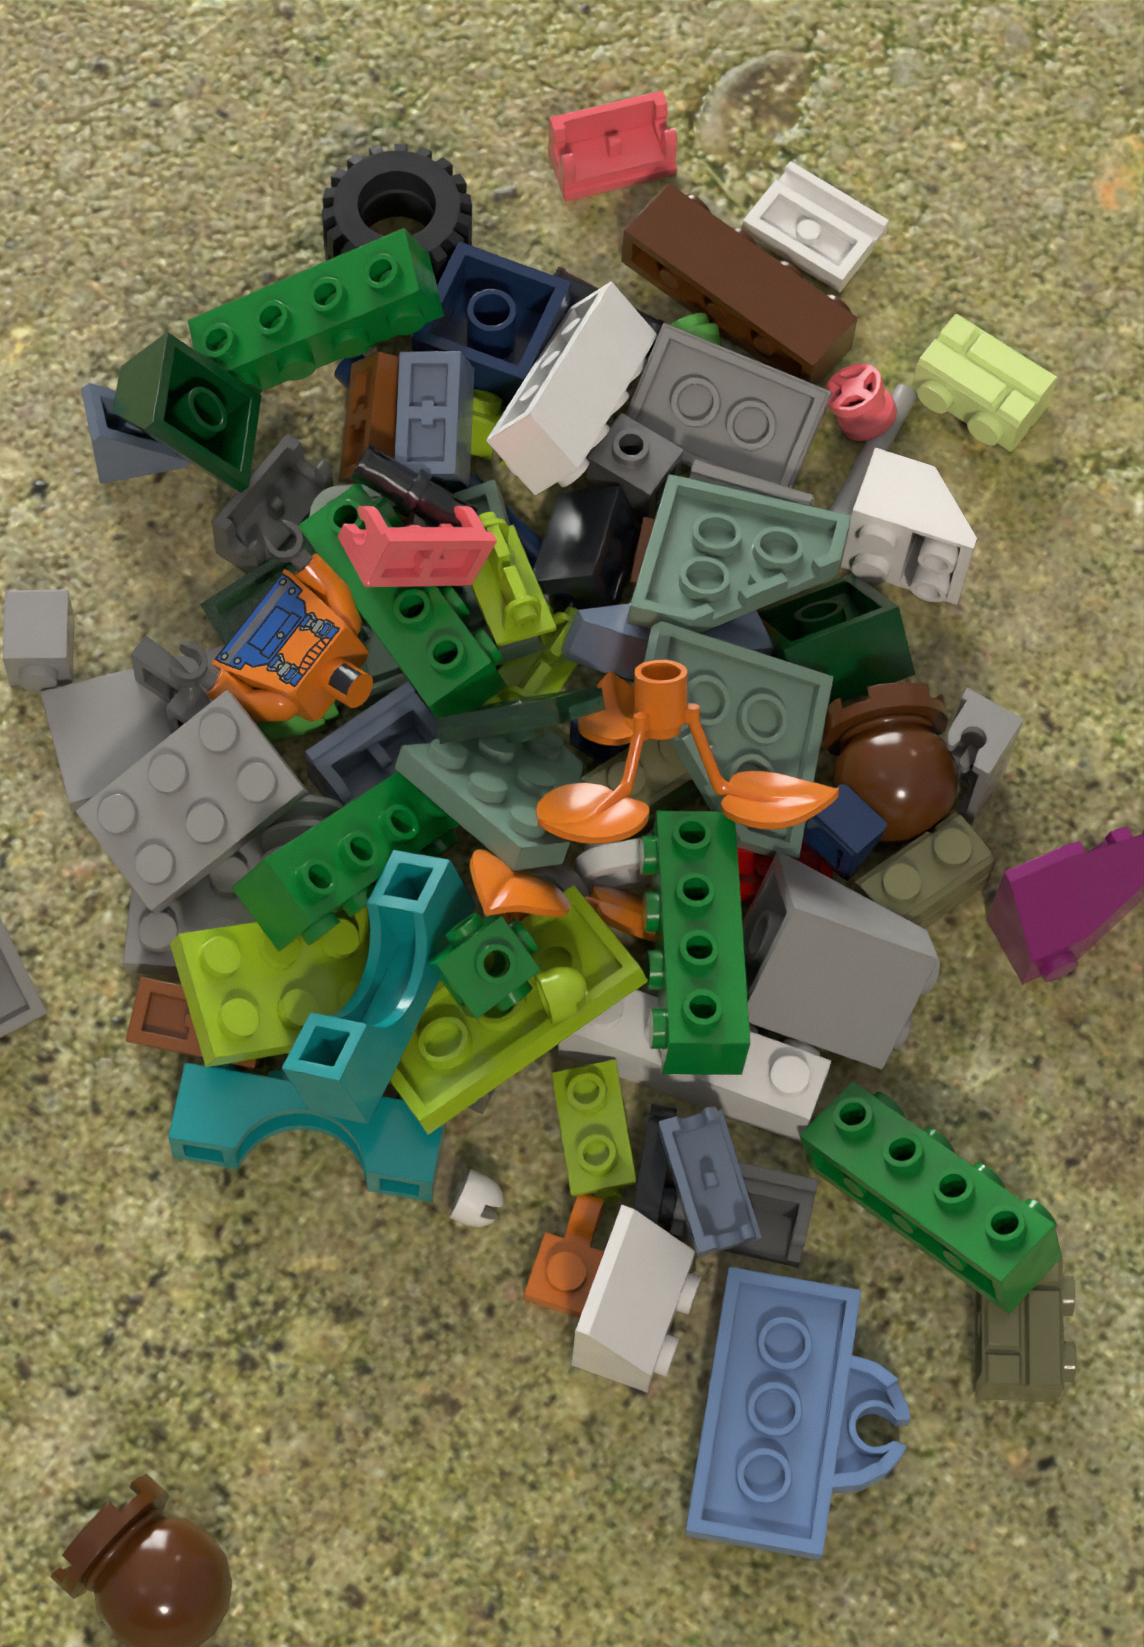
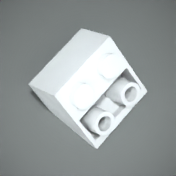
M875 448L852 511L840 568L850 570L860 579L870 583L887 582L909 589L914 595L925 601H946L957 605L977 537L935 466Z

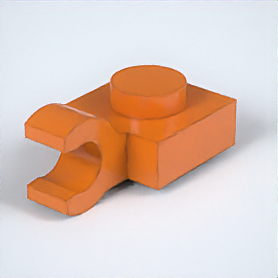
M589 1194L577 1196L565 1237L562 1238L545 1232L524 1292L525 1301L576 1318L581 1317L604 1251L591 1247L604 1210L602 1208L604 1199Z

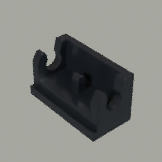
M620 485L558 493L533 570L542 594L554 595L563 592L573 596L575 599L557 601L553 610L554 614L557 612L564 613L567 607L583 610L620 604L641 532V525Z

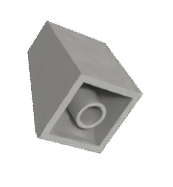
M779 852L776 853L742 922L749 1023L879 1069H883L893 1049L899 1050L904 1045L911 1028V1013L920 995H927L932 990L939 974L940 962L926 929L790 856Z

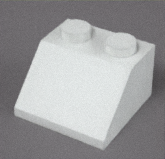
M621 1205L575 1330L571 1365L648 1393L654 1373L665 1377L668 1375L680 1338L669 1335L676 1311L689 1315L702 1277L690 1273L695 1251L633 1208Z

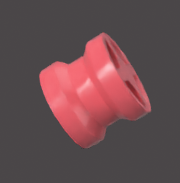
M864 363L852 364L839 370L826 384L825 389L833 393L828 407L836 415L838 426L848 439L855 441L871 440L882 435L895 421L897 414L895 401L892 395L885 390L883 378L874 366Z

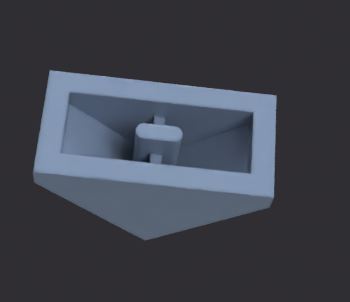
M88 383L81 388L100 484L182 469L191 464L113 413L115 390Z

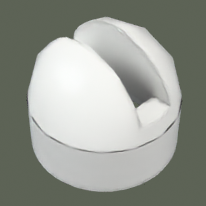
M470 1169L458 1191L449 1218L467 1226L480 1228L493 1223L498 1218L497 1214L485 1205L502 1207L504 1206V1197L502 1190L496 1182L488 1176Z

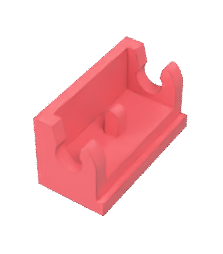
M663 91L549 118L548 155L565 202L677 175V135L675 128L669 130L667 128V101Z
M359 506L357 509L360 519L364 521L366 530H360L355 524H344L337 536L364 587L472 586L497 542L494 534L486 531L476 512L469 506L454 507V513L461 522L462 527H453L451 524H440L439 527H421L420 525L387 527L380 512L375 507Z

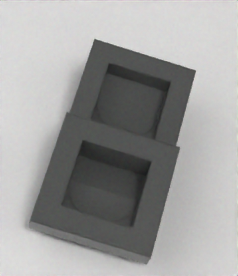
M145 636L131 653L135 681L169 703L166 706L171 734L211 703L199 684L194 687L184 688L177 686L171 680L168 670L169 664L175 665L182 672H189L169 652L148 636Z

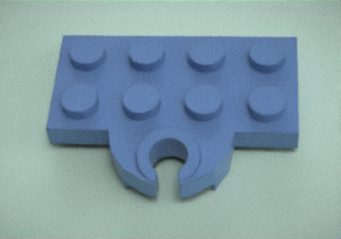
M734 1267L728 1268L684 1536L820 1561L823 1555L832 1493H857L876 1485L899 1463L907 1445L892 1441L883 1446L873 1447L864 1443L856 1431V1422L868 1414L882 1416L894 1427L908 1426L910 1421L909 1407L897 1384L898 1378L878 1362L852 1355L862 1290Z

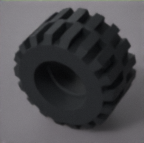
M394 144L395 151L385 152L382 145L369 148V156L364 159L358 153L347 159V171L337 168L331 176V188H325L322 198L325 260H330L384 237L370 229L376 222L390 217H407L425 226L423 230L411 236L429 253L436 284L438 285L458 242L460 241L472 246L471 194H467V183L462 175H453V165L445 158H441L436 162L433 161L432 151L420 147L417 153L408 152L407 144Z

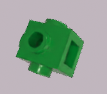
M478 912L468 916L454 926L445 935L450 945L427 962L465 1015L478 1019L495 1005L502 1012L518 1003L533 989L528 980L541 971L540 967L531 957L533 953L539 950L538 946L525 927L516 918L507 923L500 915H490L482 919ZM492 952L494 964L486 972L484 969V959L488 953Z

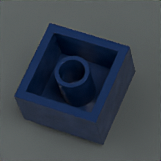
M459 241L437 285L444 316L426 323L419 331L413 334L412 352L461 351L475 368L474 389L485 390L499 396L503 401L502 405L507 407L570 308L571 282Z

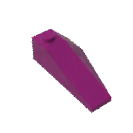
M1127 826L1110 831L1106 835L1105 840L1090 851L1086 852L1081 842L1078 841L1059 847L1004 872L986 920L1022 985L1041 976L1045 982H1051L1073 971L1079 964L1077 960L1144 899V830L1141 835L1133 837Z

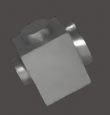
M621 413L607 435L595 447L590 449L586 456V459L589 461L586 488L593 489L620 485L636 517L643 521V517L652 518L659 508L668 475L681 476L684 450Z

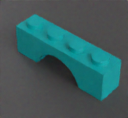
M393 850L366 903L370 920V946L365 970L355 993L342 1009L332 1015L326 1016L310 1012L282 1067V1070L311 1112L364 1124L369 1123L439 982V978L427 962L450 945L445 935L462 920L472 915L476 907L451 860Z
M204 1061L202 1066L190 1063L184 1064L168 1136L173 1158L238 1169L248 1154L269 1137L291 1130H312L337 1139L352 1152L361 1166L368 1192L433 1203L447 1122L428 1135L399 1094L397 1099L382 1096L369 1123L364 1124L311 1112L284 1071H270L266 1077L242 1073L239 1066L231 1064L206 1067Z

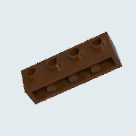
M668 183L624 229L622 263L691 313H706L710 323L717 324L719 332L759 362L818 386L852 349L858 317L852 314L849 307L841 299L834 295H825L804 280L803 275L792 264L786 261H778L762 250L746 231L737 227L731 228L713 215L707 205L698 197L691 194L685 195Z

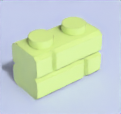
M955 314L940 332L938 338L931 343L920 357L916 365L911 388L917 392L918 398L928 409L940 414L947 411L965 422L970 433L978 441L989 446L999 444L1008 451L1013 452L1027 434L1029 428L1035 424L1048 407L1058 377L962 316Z

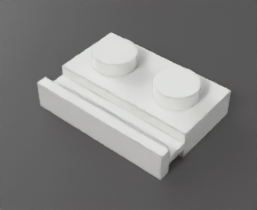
M790 161L781 178L773 182L745 217L742 230L746 231L755 242L840 293L871 254L876 242L885 236L889 220Z

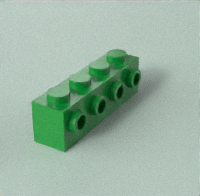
M403 228L188 319V325L195 351L261 394L262 391L286 381L307 378L314 373L315 369L339 359L360 356L370 346L397 335L415 333L426 323L443 317L444 313L429 253Z
M357 482L301 522L298 527L315 552L350 587L358 611L446 731L507 687L495 665L504 660V657L483 628L472 635L461 621L470 615V612L452 586H443L439 590L436 586L364 587L337 537L343 525L355 524L360 530H366V525L358 514L357 509L359 506L375 507L380 512L387 527H402L404 523L384 496L381 495L372 501L361 484Z
M398 771L264 858L232 886L231 889L278 951H281L300 937L310 946L341 923L335 915L339 910L343 908L351 918L367 906L366 903L393 850L438 858L461 840L454 831L460 824Z
M656 811L652 836H641L640 873L641 875L652 876V892H645L643 897L644 932H655V950H647L645 976L648 980L646 988L647 990H658L659 1009H650L648 1027L650 1049H661L662 1074L742 1075L751 1043L735 821L728 819L722 812Z
M852 1081L799 1135L809 1168L1007 1314L1011 1313L1062 1258L1056 1232L1057 1223L1044 1206L1031 1198H1027L1024 1202L1005 1189L1002 1180L988 1166L980 1162H975L972 1166L955 1154L952 1145L942 1134L928 1126L923 1130L907 1120L901 1108L882 1092H876L872 1095Z

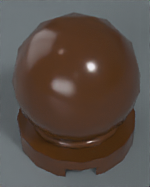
M896 682L867 687L868 700L857 702L844 708L839 698L833 701L827 708L822 740L824 747L831 754L838 756L833 770V787L837 788L842 784L847 785L885 820L887 826L878 842L900 846L916 840L926 832L932 833L937 824L949 817L956 802L959 768L952 752L947 749L946 742L939 736L946 730L949 720L945 700L942 694L935 698L930 697L928 685L923 683Z
M145 1474L131 1482L130 1489L137 1496L121 1510H118L109 1501L89 1521L62 1554L72 1566L65 1569L58 1568L51 1574V1578L73 1599L85 1594L87 1591H94L97 1615L112 1636L127 1647H199L215 1634L228 1612L232 1590L229 1563L225 1553L208 1531L187 1518L164 1516L162 1510L169 1499V1495L148 1474Z

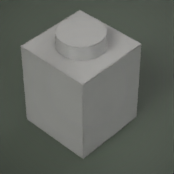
M5 591L3 662L10 686H21L30 691H44L55 688L56 685L72 684L74 613L69 591Z

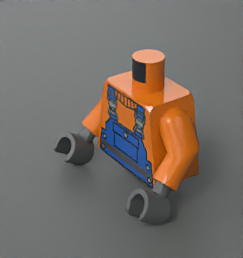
M282 520V525L296 537L295 546L291 550L283 552L277 550L267 537H265L267 551L273 559L282 563L291 562L298 570L295 574H292L284 569L211 662L218 672L216 673L207 667V654L201 646L193 642L182 643L179 650L187 657L197 661L199 668L192 673L182 672L173 664H169L168 668L171 680L177 686L189 688L200 684L206 688L205 696L212 700H215L228 690L236 697L255 723L289 721L294 716L313 722L321 719L336 699L350 708L359 707L367 700L373 687L372 676L360 669L367 660L369 651L357 637L363 622L350 587L317 553L311 556L304 549L302 531L298 525L288 520Z

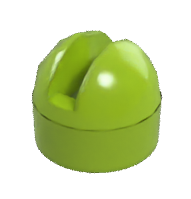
M566 966L552 967L534 975L539 998L552 1025L568 1020L583 1010L588 1001V990L585 978L576 969Z

